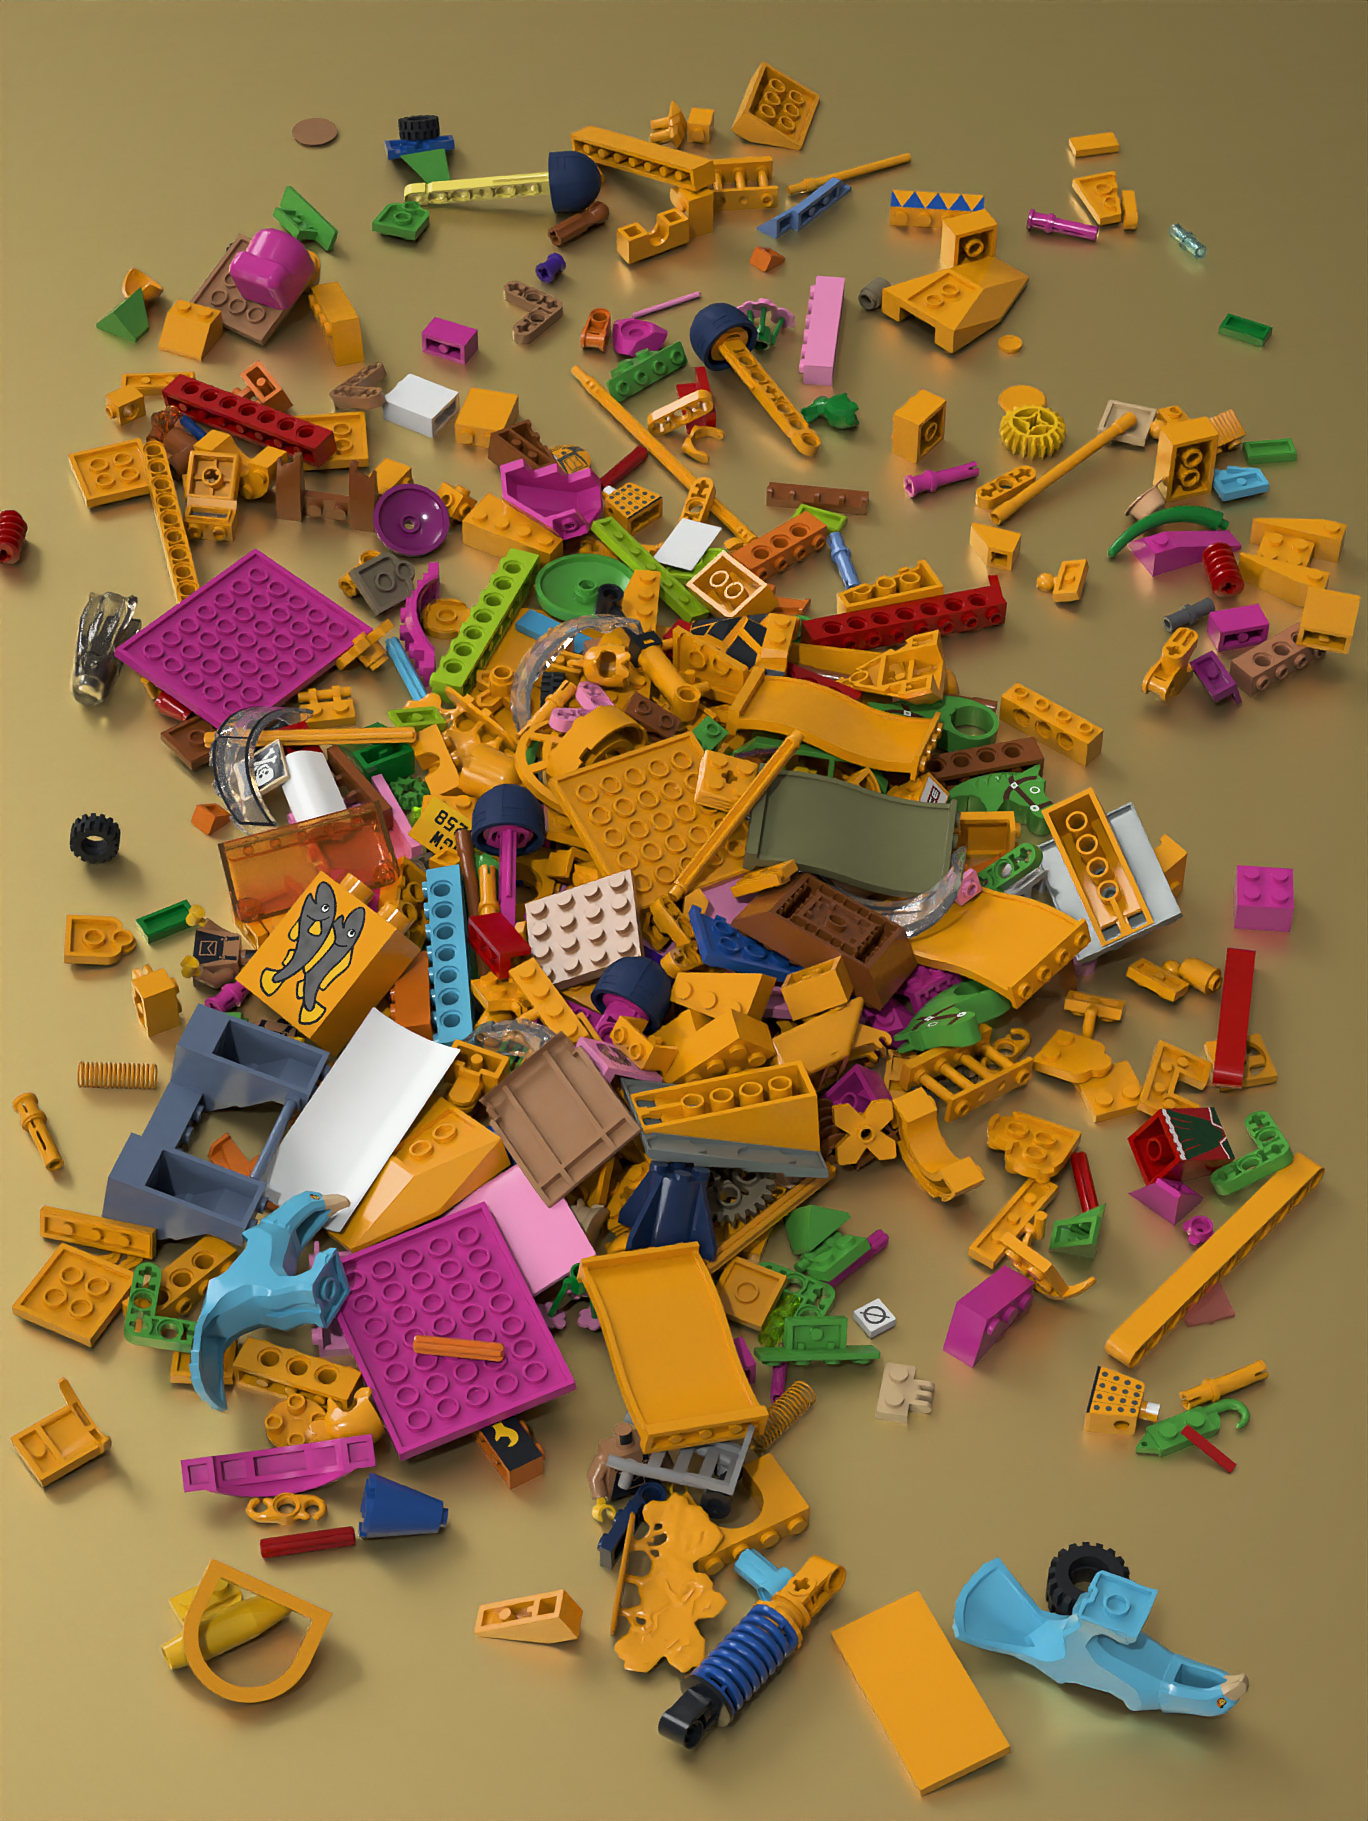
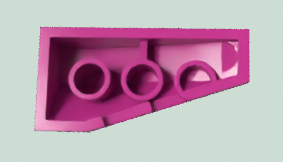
M1229 530L1165 531L1131 541L1128 547L1150 575L1154 577L1202 562V553L1213 543H1227L1231 546L1232 552L1241 550L1242 545Z

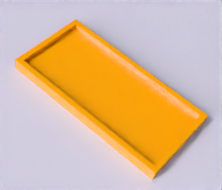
M918 1590L830 1632L835 1646L921 1797L1011 1753L1009 1743Z

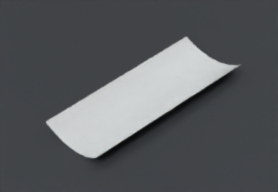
M373 1007L274 1152L261 1179V1182L267 1183L265 1196L269 1197V1201L278 1207L291 1197L305 1191L319 1192L322 1195L339 1194L346 1196L350 1201V1206L334 1213L322 1226V1228L340 1232L460 1052V1049L441 1045L417 1035Z

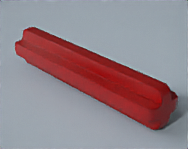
M641 445L637 446L600 478L601 490L603 491L607 486L613 487L644 461L648 457L647 448H643Z
M1083 1151L1079 1153L1074 1152L1071 1155L1070 1161L1082 1212H1086L1098 1207L1099 1204L1087 1154Z
M352 1526L265 1538L260 1540V1551L263 1558L354 1545L356 1541L355 1531Z

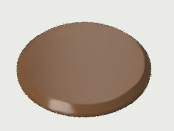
M309 118L297 123L293 127L292 135L295 140L302 144L319 146L332 141L338 131L336 125L327 119Z

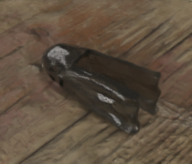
M94 592L89 593L87 604L79 619L70 680L72 696L82 705L94 706L107 699L125 664L115 657V649L142 628L141 620L132 618L138 603L137 597L133 594L129 597H124L114 592H106L101 595Z

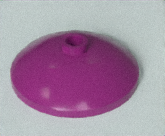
M401 484L390 488L379 498L373 513V525L379 540L389 550L402 556L419 557L433 552L442 544L449 529V514L442 499L429 488L418 484ZM405 524H411L413 529H407Z

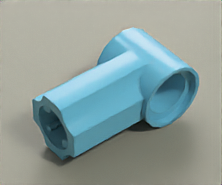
M747 1548L740 1554L734 1564V1571L757 1590L758 1596L762 1601H770L771 1597L777 1591H781L788 1581L795 1576L785 1567L778 1569L754 1548Z

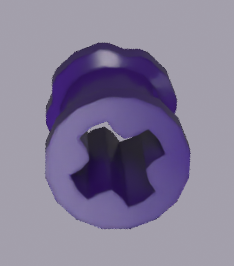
M550 254L544 263L536 266V274L541 281L550 283L554 280L557 273L565 270L566 262L560 254Z

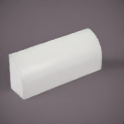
M304 750L286 755L290 779L282 783L281 786L302 837L343 843L352 820L324 754Z

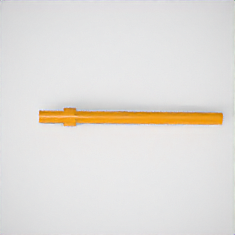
M905 153L815 179L812 177L802 179L800 183L786 186V192L788 195L803 191L805 193L815 191L817 187H821L833 177L842 181L911 162V155Z

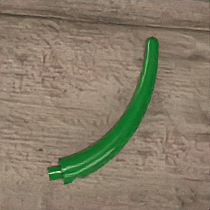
M1185 505L1165 508L1145 516L1130 526L1111 545L1107 555L1110 558H1114L1136 537L1161 525L1186 522L1198 524L1215 531L1217 528L1226 530L1229 521L1223 519L1224 514L1222 512L1207 507Z

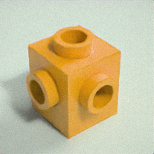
M442 482L436 494L442 499L448 510L449 521L454 522L456 519L462 522L474 508L477 501L469 496L471 491L459 484L455 487Z

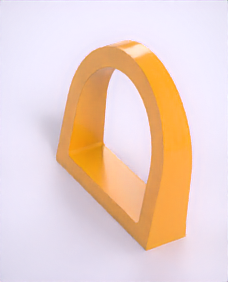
M212 1558L185 1615L182 1631L185 1657L196 1678L214 1694L235 1702L254 1703L266 1701L289 1690L303 1676L333 1613ZM219 1579H223L310 1620L294 1660L288 1669L274 1681L258 1687L235 1686L216 1676L204 1661L198 1641L199 1625Z

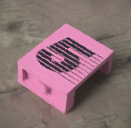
M580 1037L575 1046L576 1048L581 1046L586 1050L609 1084L615 1074L626 1076L630 1079L662 1082L663 1080L657 1072L641 1070L614 1044Z

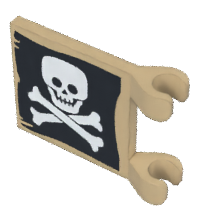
M279 738L248 757L250 777L257 798L290 779L282 741ZM245 759L234 766L222 767L217 771L218 779H223L226 787L232 786L238 780L241 795L226 799L236 816L242 813L246 805L255 800L247 780Z

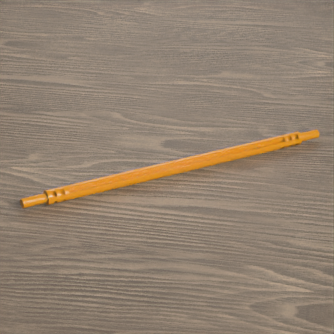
M578 365L574 366L571 369V373L582 383V387L690 491L692 483L697 478L617 402L593 376H588ZM716 497L714 498L710 511L735 537H738L743 544L751 543L758 539Z

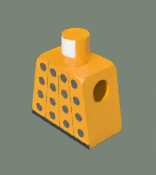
M627 483L617 490L607 486L602 491V499L605 502V517L612 516L631 536H634L662 517L663 497L634 483Z
M1098 1366L1086 1411L1084 1431L1132 1436L1136 1432L1138 1419L1157 1423L1161 1404L1143 1401L1145 1384L1142 1381Z

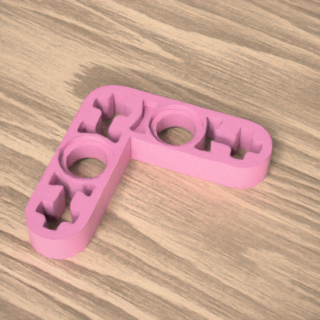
M582 681L578 685L575 697L583 708H555L552 711L549 725L557 731L568 732L577 717L585 716L600 705L614 704L599 685Z

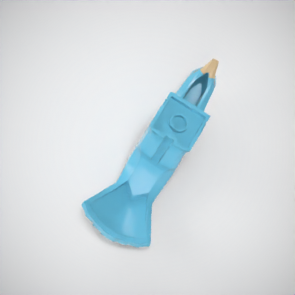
M305 1191L291 1197L278 1209L261 1219L259 1224L242 1232L241 1235L247 1242L246 1249L227 1271L209 1280L201 1314L195 1326V1333L192 1339L189 1368L195 1392L198 1393L202 1401L207 1402L211 1409L221 1412L228 1410L224 1389L223 1355L237 1338L259 1328L289 1331L305 1324H316L321 1328L327 1329L340 1310L341 1305L351 1291L337 1248H329L319 1252L315 1256L314 1264L310 1270L297 1276L296 1272L300 1254L310 1240L334 1213L350 1206V1201L346 1196L339 1194L322 1195L319 1192Z
M999 1557L984 1563L972 1575L967 1584L963 1586L955 1603L952 1629L956 1639L981 1649L1013 1655L1035 1666L1059 1684L1065 1682L1077 1683L1111 1693L1123 1700L1128 1709L1132 1711L1161 1710L1163 1713H1182L1208 1717L1223 1715L1237 1704L1240 1697L1247 1692L1249 1687V1679L1246 1674L1231 1675L1222 1669L1194 1661L1180 1654H1175L1143 1632L1142 1629L1149 1617L1158 1590L1142 1586L1135 1581L1103 1570L1096 1573L1088 1587V1591L1080 1594L1073 1607L1072 1615H1059L1041 1610Z

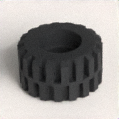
M1082 1542V1546H1077L1074 1543L1069 1545L1068 1551L1064 1548L1058 1552V1557H1053L1048 1572L1045 1596L1050 1612H1056L1055 1614L1072 1615L1073 1607L1080 1594L1086 1592L1078 1589L1074 1584L1079 1582L1091 1583L1099 1571L1103 1570L1130 1580V1572L1128 1567H1124V1559L1121 1556L1115 1557L1116 1551L1111 1548L1105 1550L1103 1549V1544L1096 1543V1546H1091L1090 1542Z

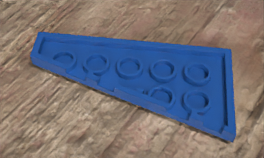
M692 904L688 913L702 961L708 966L726 968L736 973L766 974L777 978L776 981L784 982L788 974L805 969L801 965L792 964L788 961L787 957L780 953L766 949L762 943L752 937L740 934L736 928L726 922V918L716 915L715 919L701 914L702 908ZM851 995L849 999H855L856 997Z

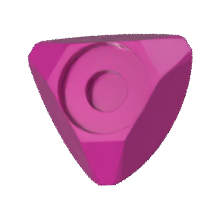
M634 318L618 319L613 323L612 337L616 352L636 357V352L647 348L649 351H657L668 335L667 330L658 325Z

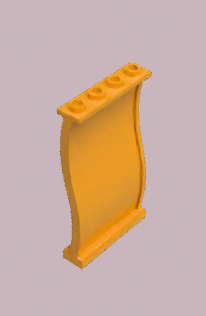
M755 666L729 708L726 730L729 732L728 734L736 736L739 729L764 730L790 736L794 730H799L805 736L802 741L838 758L873 769L910 773V780L915 781L919 772L924 773L927 761H930L932 750H935L937 741L941 738L944 723H940L941 712L936 711L933 718H917L891 714L867 706L820 684L790 677L766 676L765 668Z
M981 886V892L962 906L954 902L947 913L932 927L908 938L917 963L973 979L1009 999L1012 1007L1018 1009L1091 942L1085 919L1081 918L1077 921L1064 912L1039 901L994 891ZM889 896L877 908H901L923 900ZM945 896L942 906H937L936 901L929 900L920 906L896 911L894 922L905 928L907 935L916 933L936 921L948 909L953 900ZM875 911L892 920V912Z
M698 1241L681 1242L675 1245L649 1247L634 1251H620L600 1256L593 1255L581 1258L577 1281L578 1283L583 1282L596 1311L623 1400L641 1438L640 1446L643 1454L745 1438L750 1424L756 1426L753 1436L764 1435L769 1414L766 1406H760L744 1373L717 1289L699 1254L700 1245Z

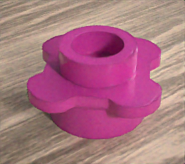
M1195 1216L1183 1224V1230L1189 1236L1188 1242L1192 1245L1206 1242L1215 1233L1212 1221L1205 1216Z

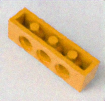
M1018 682L1001 696L999 720L1030 737H1035L1037 741L1084 767L1101 753L1104 730Z
M210 1234L203 1237L161 1271L162 1277L155 1315L175 1319L186 1315L195 1304L205 1297L209 1280L227 1271L238 1258L237 1250L221 1238ZM150 1280L142 1288H149ZM129 1297L122 1302L124 1320L126 1318ZM144 1298L137 1299L134 1302L139 1308L151 1306L150 1301ZM137 1318L135 1330L141 1333L143 1319Z
M247 1337L232 1364L235 1384L283 1399H287L291 1394L299 1393L304 1398L318 1403L325 1412H327V1399L329 1397L333 1399L342 1411H346L353 1404L355 1393L363 1387L361 1372L351 1366L335 1364L322 1357L309 1356L292 1348H283L266 1340H257L251 1337Z

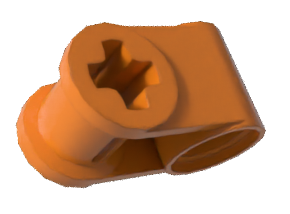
M596 308L589 313L586 325L581 333V349L591 347L600 349L601 352L606 351L611 335V313L609 310Z

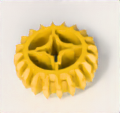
M1032 403L1031 406L1023 404L1021 408L1014 406L1012 411H1007L1006 415L1002 417L999 434L1002 445H1005L1008 451L1013 450V455L1021 454L1022 458L1030 456L1032 459L1039 456L1043 459L1044 455L1052 456L1053 452H1058L1059 448L1063 446L1066 428L1064 418L1059 417V412H1052V408L1045 409L1043 404L1038 407Z

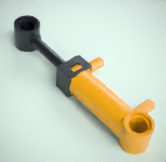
M615 584L601 585L598 589L594 606L595 615L602 620H616L630 638L628 650L631 654L630 661L634 667L643 668L671 705L670 713L680 718L682 722L693 720L696 717L701 693L708 692L710 684L707 681L693 685L687 684L663 652L673 649V638L661 641L655 631L639 634L622 611L623 590Z

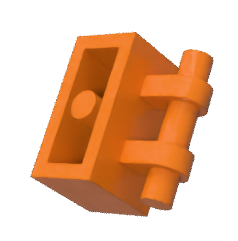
M259 360L239 374L247 387L243 390L237 387L232 391L233 394L250 400L255 396L257 399L256 403L283 413L293 406L284 390Z

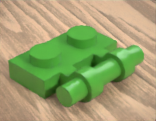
M835 1231L812 1251L803 1253L800 1256V1260L794 1264V1269L801 1274L807 1270L811 1278L830 1282L871 1249L867 1238L852 1235L843 1236L839 1231Z

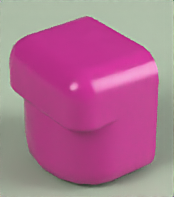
M266 228L259 230L253 236L245 251L237 252L230 263L229 273L241 296L245 299L277 310H285L296 300L314 269V263L306 247L297 238L278 229Z

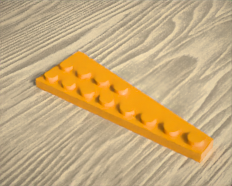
M635 570L624 591L622 611L639 634L655 631L656 633L661 580L660 571ZM612 620L609 621L598 645L618 644L629 647L630 638L618 622ZM630 660L629 670L631 674L625 687L600 686L613 704L621 710L636 691L650 700L651 679L642 667L635 668ZM583 674V676H582L580 682H582V681H588V682H590V681L585 677V675ZM574 694L569 702V708H583L576 699V694Z

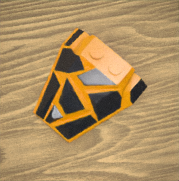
M768 613L742 617L694 620L690 633L748 667V677L755 666L765 668L766 676L786 677L792 641L797 639L801 618L785 614Z

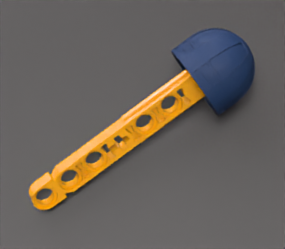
M714 303L700 310L690 328V342L700 360L711 371H723L732 367L785 435L791 439L797 450L807 456L815 455L821 444L820 438L813 429H809L806 420L751 353L758 339V331L744 312L727 303Z

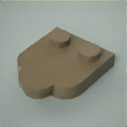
M382 553L348 573L376 617L406 601V597H410L412 590H414L412 581L415 577V569L413 565L406 560H399L392 553Z

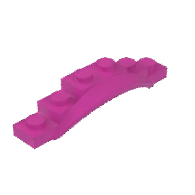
M429 562L428 573H423V580H417V589L412 590L411 597H406V608H401V623H405V625H400V641H405V651H409V658L414 659L415 669H419V676H424L425 687H429L431 674L436 672L435 648L422 631L419 621L424 607L432 599H439V562Z
M372 1434L180 1460L184 1493L207 1490L216 1494L236 1497H269L285 1492H303L332 1483L348 1475L354 1469L376 1466Z

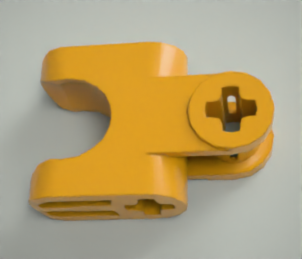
M1180 627L1173 633L1162 648L1161 658L1145 675L1141 686L1143 693L1148 694L1151 691L1160 695L1162 701L1168 702L1171 697L1177 696L1193 677V670L1191 669L1189 659L1197 647L1198 633L1196 631Z

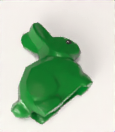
M847 393L834 395L830 398L819 396L813 401V404L800 410L808 424H812L822 417L826 418L830 426L840 430L854 428L859 424L855 414L859 407L855 402H851L847 397Z

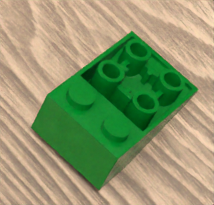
M377 722V723L371 724V725H369V726H366V727H364V728L387 727V726H385V725H383V724ZM409 743L337 745L371 784V777L382 774L387 784L397 781L398 777L405 778L415 774L414 750Z

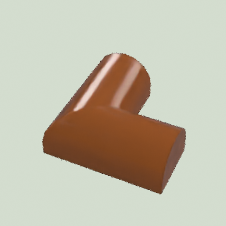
M175 427L167 433L164 439V447L173 454V456L168 458L172 479L179 483L182 481V475L187 474L190 451H195L193 445L199 440L181 428Z

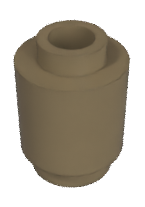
M882 277L875 278L860 291L858 296L860 305L867 310L876 309L882 304L883 288L890 287L891 284Z

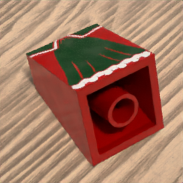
M1214 1107L1159 1109L1127 1138L1146 1186L1155 1183L1158 1178L1186 1182L1210 1176L1214 1171L1235 1159Z

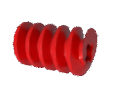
M5 510L0 513V563L10 565L19 561L28 530L27 523L23 520L20 513L15 510Z
M1223 542L1209 545L1202 553L1201 561L1213 593L1220 598L1237 596L1243 591L1245 584L1231 546Z

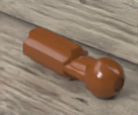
M593 202L586 211L580 214L576 213L548 229V237L552 244L558 247L587 231L588 227L604 223L609 217V209L603 202Z

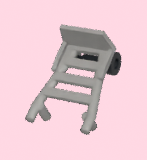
M627 1410L624 1422L634 1425ZM749 1425L742 1446L729 1441L681 1448L673 1470L661 1467L666 1451L652 1453L648 1464L610 1454L606 1466L622 1471L618 1481V1486L622 1489L630 1488L634 1475L705 1489L700 1500V1506L710 1518L723 1519L731 1512L733 1506L732 1495L737 1481L743 1476V1465H745V1458L756 1426ZM693 1452L704 1457L699 1474L686 1472ZM713 1472L718 1479L712 1478Z

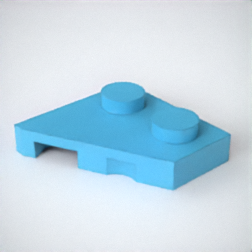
M1227 466V470L1214 469L1212 486L1222 502L1269 491V482L1259 468Z

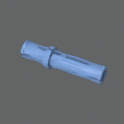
M840 532L829 534L830 537H827V543L831 549V558L837 564L845 589L848 590L860 585L861 583L851 561V551L845 546L842 534Z

